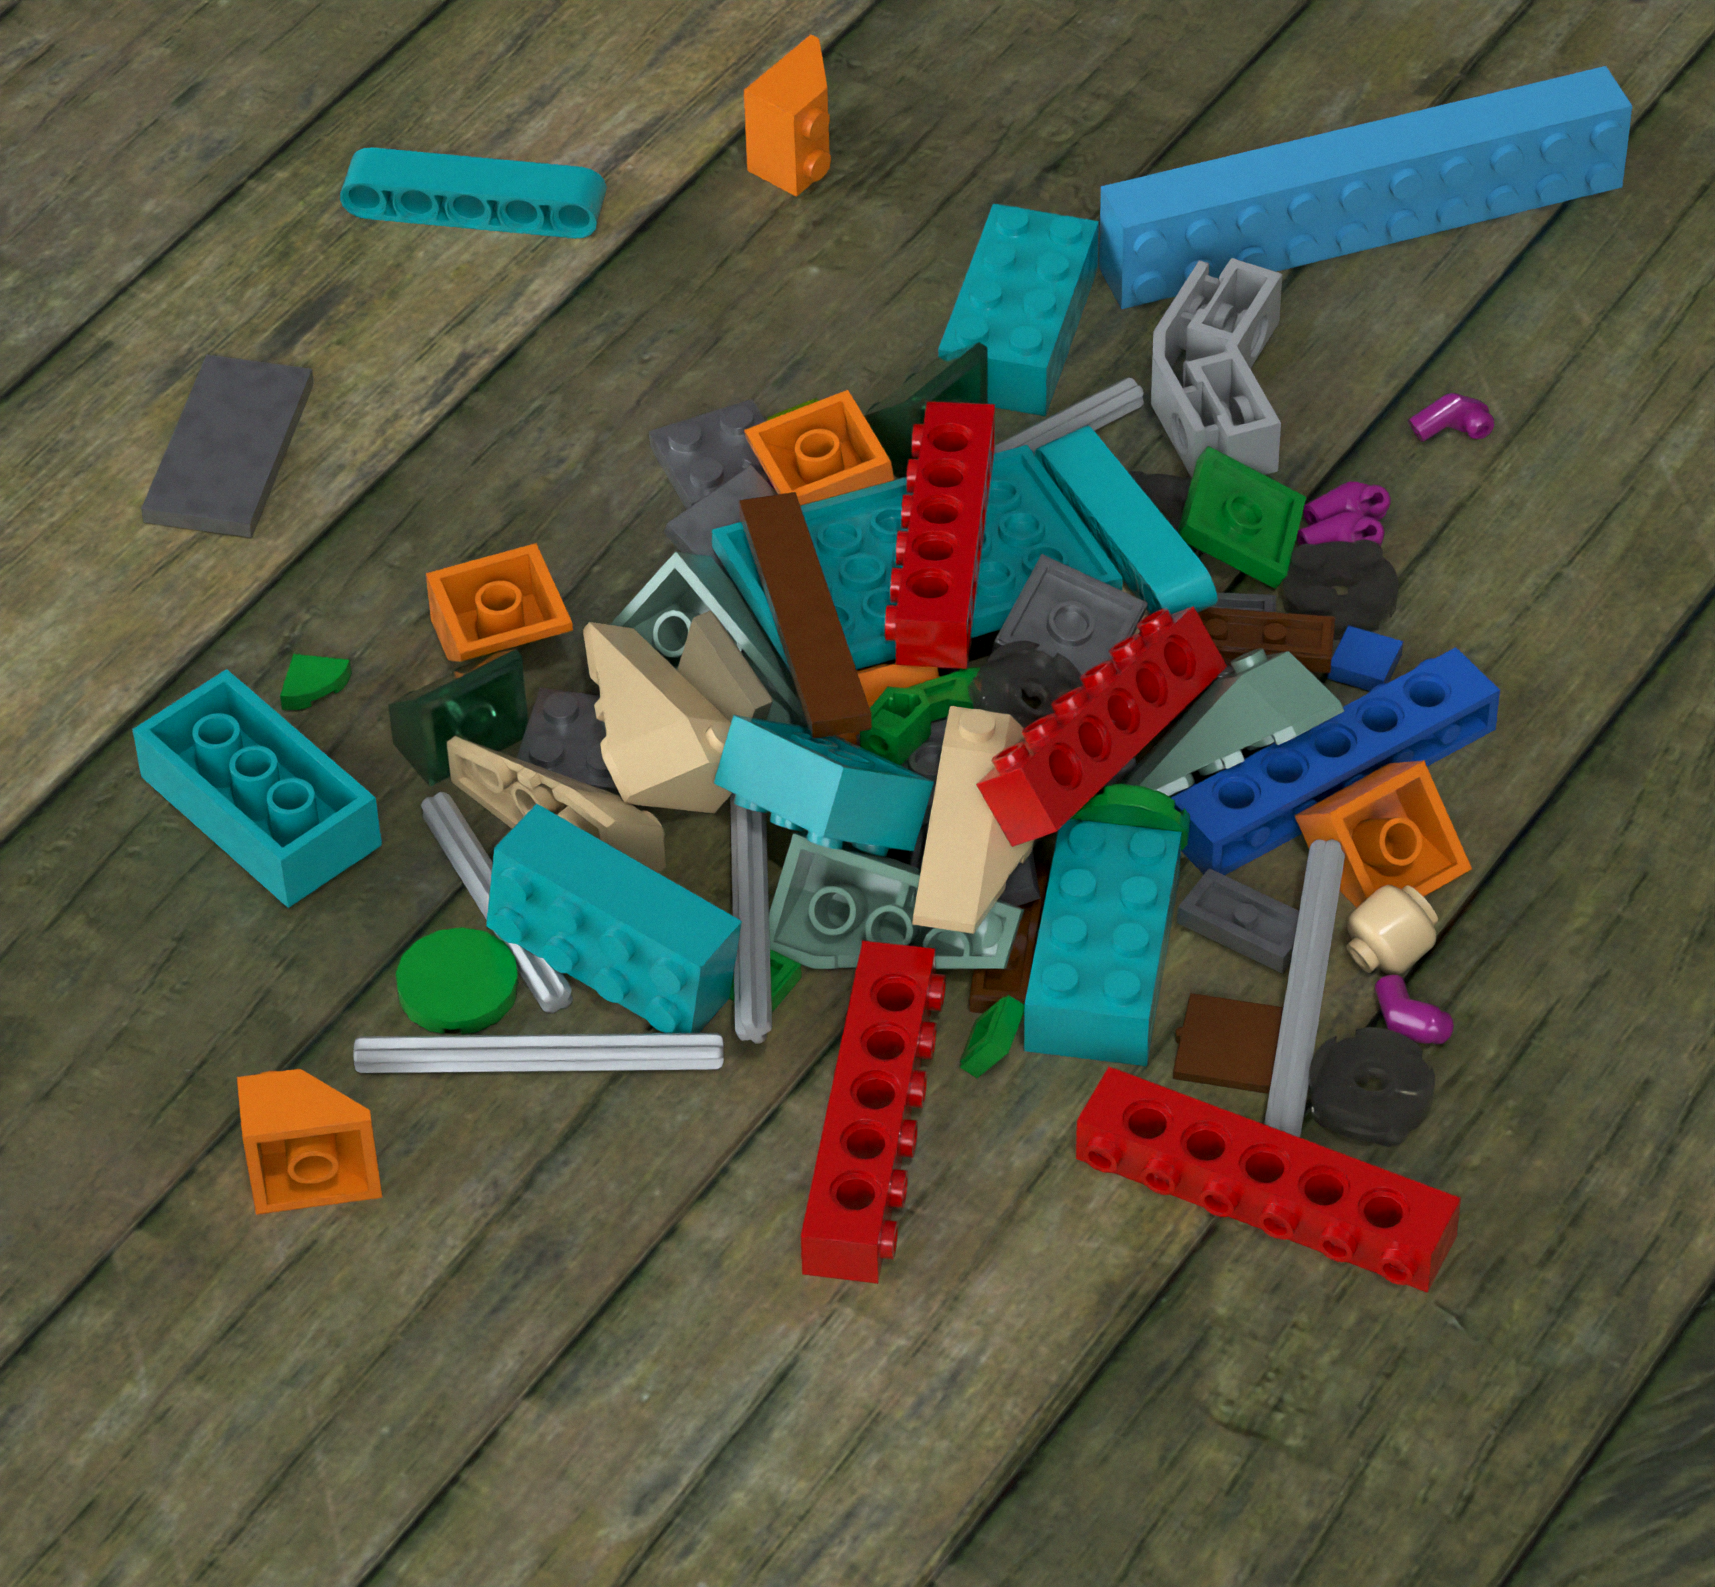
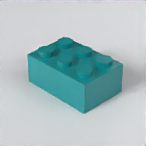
M733 715L714 784L736 794L734 804L761 813L772 812L770 822L797 831L808 830L806 839L814 844L831 849H841L843 842L848 841L852 842V846L858 850L874 855L887 856L889 848L914 851L934 781L836 735L812 738L809 727Z

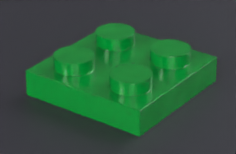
M1207 446L1196 462L1178 534L1187 544L1276 589L1288 573L1306 496Z

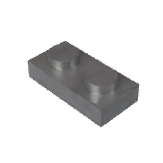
M1209 868L1178 906L1177 923L1283 974L1291 963L1299 911Z

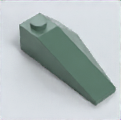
M676 551L610 624L634 628L677 670L693 617L711 610L712 613H715L773 699L767 720L809 727L790 670L741 592L711 556Z
M1258 648L1232 660L1231 665L1234 671L1215 680L1119 784L1143 786L1171 796L1195 783L1192 773L1198 771L1200 776H1205L1224 768H1231L1245 761L1241 749L1247 747L1248 751H1252L1273 742L1276 745H1280L1344 712L1340 700L1289 651L1266 655L1263 648Z
M808 831L793 833L769 912L771 950L814 969L857 968L863 940L936 949V969H1004L1007 967L1024 909L998 899L974 934L913 925V914L921 869L887 856L874 855L858 850L846 841L843 842L841 849H831L808 841L806 839Z

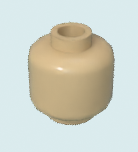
M1393 885L1382 886L1348 915L1346 927L1352 941L1346 945L1347 951L1354 961L1368 973L1378 968L1388 975H1400L1435 945L1436 931L1434 925L1438 923V917L1427 900L1414 888L1408 885L1402 889Z

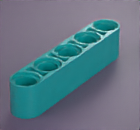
M371 147L360 149L352 156L340 192V201L349 213L364 219L576 239L585 238L596 230L607 186L599 173L579 166Z
M1085 425L1036 448L1035 456L1121 574L1123 581L1138 599L1148 603L1146 610L1149 614L1163 608H1167L1170 614H1174L1192 606L1199 613L1218 602L1216 588L1204 564L1090 426Z

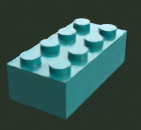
M993 203L938 348V398L974 404H995V408L1046 417L1098 270L1099 221Z
M227 669L132 729L141 777L288 908L382 846L376 797Z
M537 803L494 848L486 927L495 931L504 941L517 944L539 958H544L546 963L554 970L569 974L596 990L607 1001L622 1005L646 1019L655 1029L664 1033H700L729 1000L742 925L741 920Z
M1069 819L1058 830L1025 999L1024 1051L1147 1066L1180 880L1182 832Z

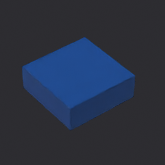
M1348 625L1332 657L1331 673H1328L1327 679L1371 691L1379 684L1389 683L1402 656L1403 641Z

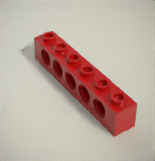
M927 401L924 424L913 425L912 458L919 459L908 460L907 493H912L913 495H903L901 527L902 529H908V531H898L896 541V566H903V568H892L890 600L891 603H897V605H887L885 615V641H896V665L967 669L995 455V404Z
M1194 606L1174 614H1170L1167 608H1163L1142 619L1136 625L1140 631L1138 634L1125 638L1108 651L1112 657L1110 660L1092 667L1081 675L1080 680L1083 683L1081 687L1061 695L1052 702L1051 707L1054 710L1052 714L1034 721L1022 730L1021 733L1025 738L1022 742L1007 747L992 758L991 761L995 767L976 785L1012 847L1057 832L1227 667Z
M862 940L800 1236L802 1275L878 1284L883 1259L894 1260L899 1224L898 1221H892L891 1216L893 1207L904 1208L908 1188V1170H901L903 1157L914 1158L917 1144L918 1120H911L912 1108L923 1109L928 1074L927 1071L920 1070L922 1059H933L937 1023L929 1021L931 1011L942 1012L945 999L946 975L936 974V949Z
M1108 1066L1077 1119L1076 1159L1088 1163L1092 1168L1104 1173H1114L1141 1183L1155 1193L1172 1195L1204 1207L1213 1215L1230 1217L1259 1228L1273 1238L1280 1240L1288 1239L1322 1252L1331 1260L1348 1262L1372 1271L1394 1284L1408 1285L1428 1293L1457 1237L1461 1205L1460 1197Z

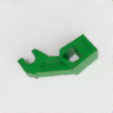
M982 667L960 668L957 672L907 688L887 687L870 707L872 729L860 731V747L901 765L931 736V721L947 717L950 706L988 711V698L986 697L1001 702L1007 696V678Z

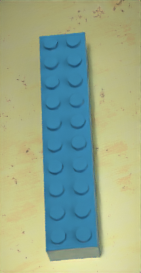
M1603 66L1101 186L1099 269L1120 308L1126 309L1175 297L1199 260L1209 263V276L1218 279L1231 258L1277 272L1622 188L1632 105L1608 68Z

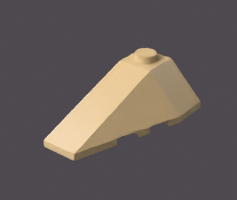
M589 622L583 629L590 678L599 685L601 696L594 707L596 719L605 722L607 735L600 743L601 753L625 804L715 814L732 794V792L714 784L731 722L634 628Z
M950 706L915 902L913 925L974 934L1004 892L1008 877L1018 863L1023 864L1032 852L1035 839L1014 847L1011 846L976 785L995 767L991 761L995 755L1025 739L1021 733L1024 728L1009 714Z
M455 736L447 742L451 782L513 829L537 803L655 872L659 873L666 868L664 829L657 818L650 812L640 811L632 804H625L619 795Z

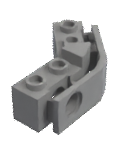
M1233 258L1230 259L1219 279L1209 276V263L1199 260L1153 331L1151 405L1191 478L1193 477L1197 459L1207 446L1263 475L1278 471L1281 422L1253 375L1251 367L1279 324L1282 274ZM1184 349L1186 350V360L1183 363V386H1181L1172 370V366Z

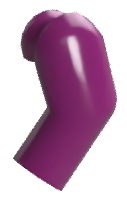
M1457 393L1445 394L1408 419L1409 426L1422 443L1446 427L1461 432H1468L1470 438L1476 440L1483 439L1492 432L1495 425L1494 418L1489 413V408L1481 400Z
M1346 482L1305 504L1303 515L1308 525L1345 511L1380 520L1386 515L1391 505V497L1389 492L1380 485Z
M1345 511L1299 529L1296 538L1299 548L1306 556L1331 547L1363 555L1373 553L1379 549L1384 539L1385 531L1383 525L1377 519Z
M1387 975L1376 982L1374 989L1387 1028L1392 1035L1416 1043H1433L1436 1045L1445 1043L1451 1037L1454 1024L1450 1014L1440 1010L1439 1007L1433 1004L1410 999L1405 982L1401 976Z

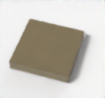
M710 610L693 617L677 671L730 722L733 715L767 720L773 699L715 613H712Z

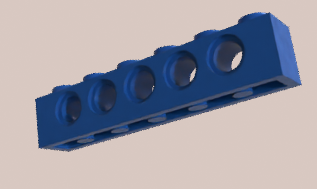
M1456 647L1436 658L1424 660L1414 670L1389 683L1375 686L1368 694L1343 707L1344 712L1280 745H1276L1274 742L1272 745L1244 758L1245 761L1231 768H1225L1221 772L1198 784H1193L1171 797V799L1175 800V810L1180 812L1185 808L1190 814L1188 845L1181 852L1203 875L1209 868L1223 875L1238 869L1301 835L1302 832L1295 819V815L1389 763L1423 760L1426 766H1429L1496 730L1500 689Z

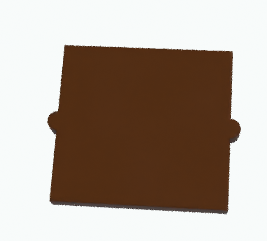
M1190 993L1183 1027L1177 1028L1175 1032V1041L1179 1044L1173 1069V1079L1269 1094L1283 1007Z

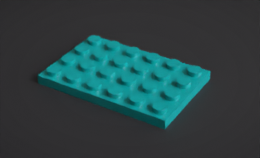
M1024 445L995 453L971 638L1002 628L1041 554L1122 591L1123 577L1029 446ZM907 477L800 506L856 670L896 659V641H885V615L887 605H897V603H891L890 600L892 568H903V566H896V541L898 531H908V529H902L903 495H913L912 493H907ZM742 522L712 529V548L790 670Z

